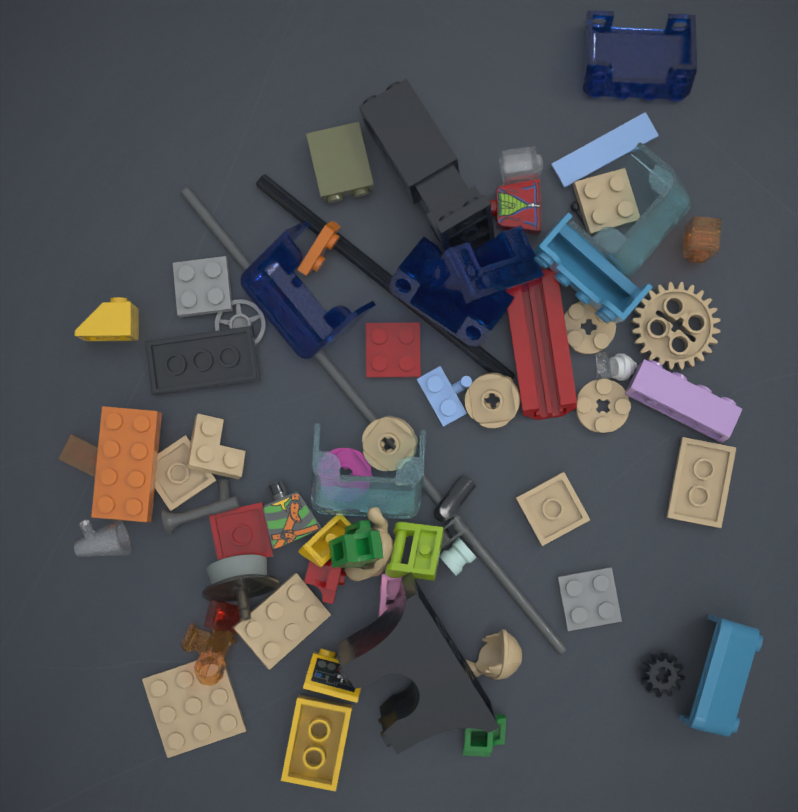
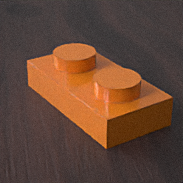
M331 221L324 226L297 269L298 271L307 276L313 270L317 272L326 260L323 257L327 248L331 250L340 238L337 235L341 228L340 225Z

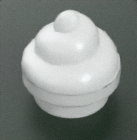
M623 353L616 354L608 362L610 376L619 381L630 378L638 367L632 358Z

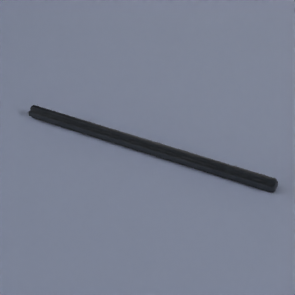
M263 174L256 183L257 187L319 236L327 223L270 177ZM337 232L340 238L333 247L335 250L489 373H500L511 377V379L514 378L515 374Z

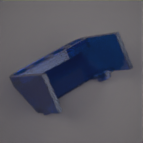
M308 221L284 231L241 275V286L293 351L304 359H309L321 352L351 329L376 306L375 302L371 301L354 312H351L342 305L335 306L326 312L294 273V270L302 262V253L293 241L310 226Z

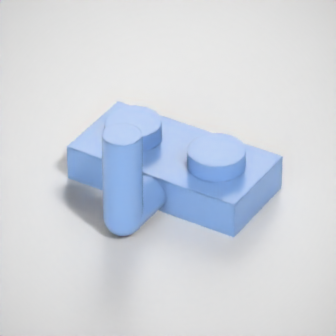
M441 366L417 379L418 384L443 427L467 414L456 394L470 387L472 379L469 376H464L461 380L451 385Z

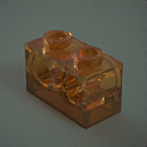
M694 216L685 225L683 257L690 258V262L706 263V259H711L717 254L720 246L722 219Z

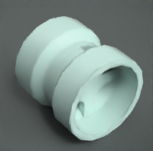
M460 538L453 542L449 550H444L439 555L456 576L462 571L466 563H471L477 558Z

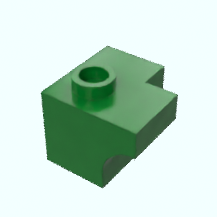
M370 520L358 521L345 527L344 535L329 541L333 568H360L384 558L380 531H371Z
M495 714L499 728L490 733L479 729L463 728L462 755L490 757L493 746L505 745L506 714Z

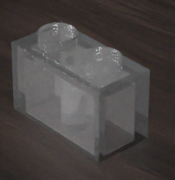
M535 146L502 151L499 164L503 186L535 180L538 178V175H541V170H543L541 153L536 154Z

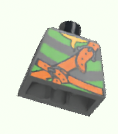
M282 481L267 487L273 502L262 507L273 550L322 529L320 522L299 491L288 495Z

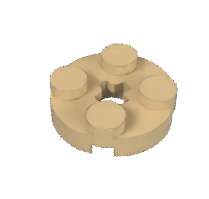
M581 301L573 304L564 314L568 345L580 354H596L605 349L613 340L616 332V323L611 321L608 324L596 315L598 310L590 303L585 305ZM587 320H591V323L596 326V330H592L590 335H587L586 331L581 329V324H585Z
M494 372L480 375L471 383L465 394V407L470 417L474 418L480 425L487 428H499L515 417L520 407V393L511 377ZM490 393H494L495 397L500 399L496 403V407H492L491 403H486L485 398L490 397Z
M605 378L593 380L586 384L577 395L576 416L579 422L586 429L596 433L613 432L620 428L627 420L631 409L629 396L625 395V389L617 382ZM598 399L609 402L607 406L609 411L607 413L604 411L597 412L598 404L596 401Z
M385 416L373 421L365 429L362 436L363 454L368 463L380 471H396L411 462L416 453L418 438L406 421L398 417ZM385 437L387 439L392 437L395 440V450L392 448L385 450L384 446L386 443L383 441Z

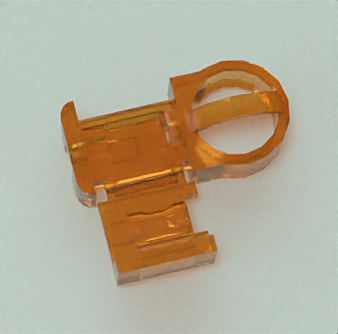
M190 623L181 642L183 651H199L200 657L194 666L197 680L206 686L215 685L223 678L224 670L227 666L225 656L231 643L237 644L235 635L220 629H213L211 634L210 632L196 629L195 624ZM210 664L217 665V672L212 676L206 677Z

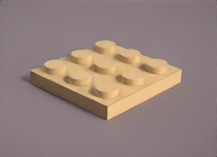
M221 652L142 679L167 758L247 731Z

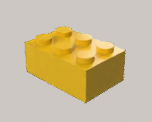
M298 695L281 781L336 792L353 705Z

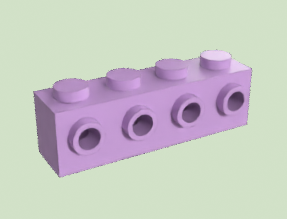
M644 359L638 365L625 392V395L720 443L730 438L742 412V408L736 406V402L726 397L720 398L712 394L708 387L703 385L696 386L688 382L684 375L676 372L671 373L663 369L660 363L653 360L647 361Z

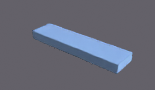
M645 112L551 164V167L562 187L566 188L654 140L659 135Z

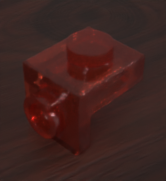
M210 599L204 627L237 634L232 627L240 621L238 605Z

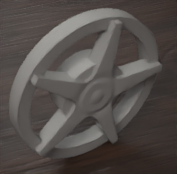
M243 299L233 300L232 306L236 305V315L230 320L221 319L224 312L217 313L215 331L220 330V323L228 325L232 329L252 326V323L261 318V331L258 337L255 338L256 345L265 334V316L261 309L251 301ZM240 304L253 307L259 315L248 318L242 314Z

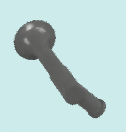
M221 479L217 482L219 501L181 513H169L163 508L161 510V517L167 534L172 536L174 528L182 523L238 509L240 507L238 498L236 496L229 498V481Z

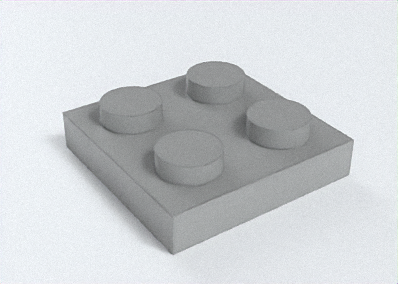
M226 256L173 263L176 306L179 318L233 311L229 265Z
M612 567L557 577L567 631L622 622Z

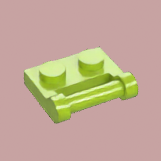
M397 522L394 527V534L396 536L391 560L386 566L385 574L391 578H400L412 572L417 579L435 581L444 528ZM414 536L408 564H401L406 537Z

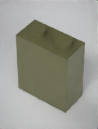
M359 122L306 134L322 201L327 200L328 204L343 201L344 196L354 194L355 198L369 195L370 190H374V183Z

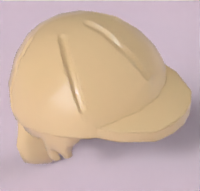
M378 507L369 508L367 516L374 523L371 531H380L384 558L360 568H345L346 575L351 580L361 581L369 577L379 576L385 572L387 564L390 563L394 542L388 533V522L382 516Z
M501 629L498 633L482 638V641L487 643L481 648L476 663L466 660L476 677L484 675L495 680L506 679L519 668L522 662V649L510 633L505 629Z

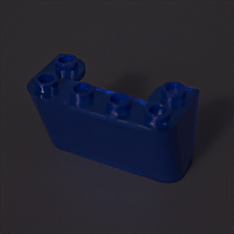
M587 10L583 67V91L594 98L602 96L620 99H671L673 101H681L689 96L697 72L696 15L668 14L664 30L612 28L614 11ZM600 18L606 20V22L597 24L593 20ZM677 22H684L687 24L683 27L673 26V24Z
M423 236L395 271L389 283L390 290L397 298L467 345L481 346L515 297L501 288L492 287L485 292L481 300L477 299L435 270L442 258L441 250L436 244Z

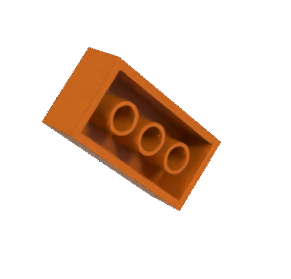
M102 406L92 518L152 522L162 419L161 412Z

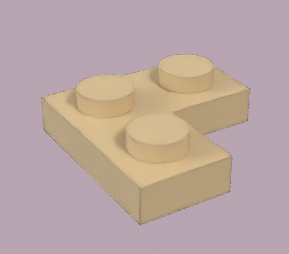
M197 413L194 419L186 468L239 480L242 477L246 451L220 445L224 419Z

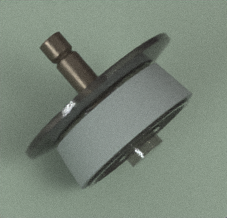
M243 554L226 557L207 567L211 585L202 591V597L205 600L214 602L237 601L238 609L240 610V620L246 621L251 619L248 598L257 597L274 590L279 586V579L275 576L267 575V559L264 556Z

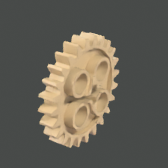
M672 282L667 284V290L658 285L657 295L650 290L647 293L650 300L643 298L640 301L643 308L634 309L639 318L631 320L633 324L638 325V328L632 330L631 334H638L640 337L634 344H643L644 346L639 353L643 354L648 351L650 353L648 360L657 358V362L661 365L667 362L668 370H672L675 363H677L679 370L684 369L685 362L690 368L694 367V358L699 362L704 361L702 352L706 354L712 353L708 344H717L718 341L712 335L718 334L721 331L713 327L714 324L720 322V319L712 318V314L718 310L717 308H708L712 299L709 298L703 301L701 298L704 291L702 290L694 294V285L684 290L683 282L678 284L677 289H674ZM668 301L677 302L679 305V312L677 314H672L667 310ZM656 311H660L667 320L659 317ZM690 317H696L700 320L701 327L698 331H694L689 327L688 320ZM677 320L680 322L678 326L680 330L673 332L671 330L673 325L670 322L673 323ZM652 322H658L662 325V335L657 336L651 332L650 325ZM682 331L693 336L695 338V341H690V339ZM674 338H679L684 342L683 352H677L672 348Z

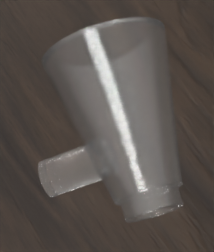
M89 520L80 522L79 526L85 537L74 542V550L78 557L124 556L130 554L131 540L128 529L122 520H116L97 531H94Z

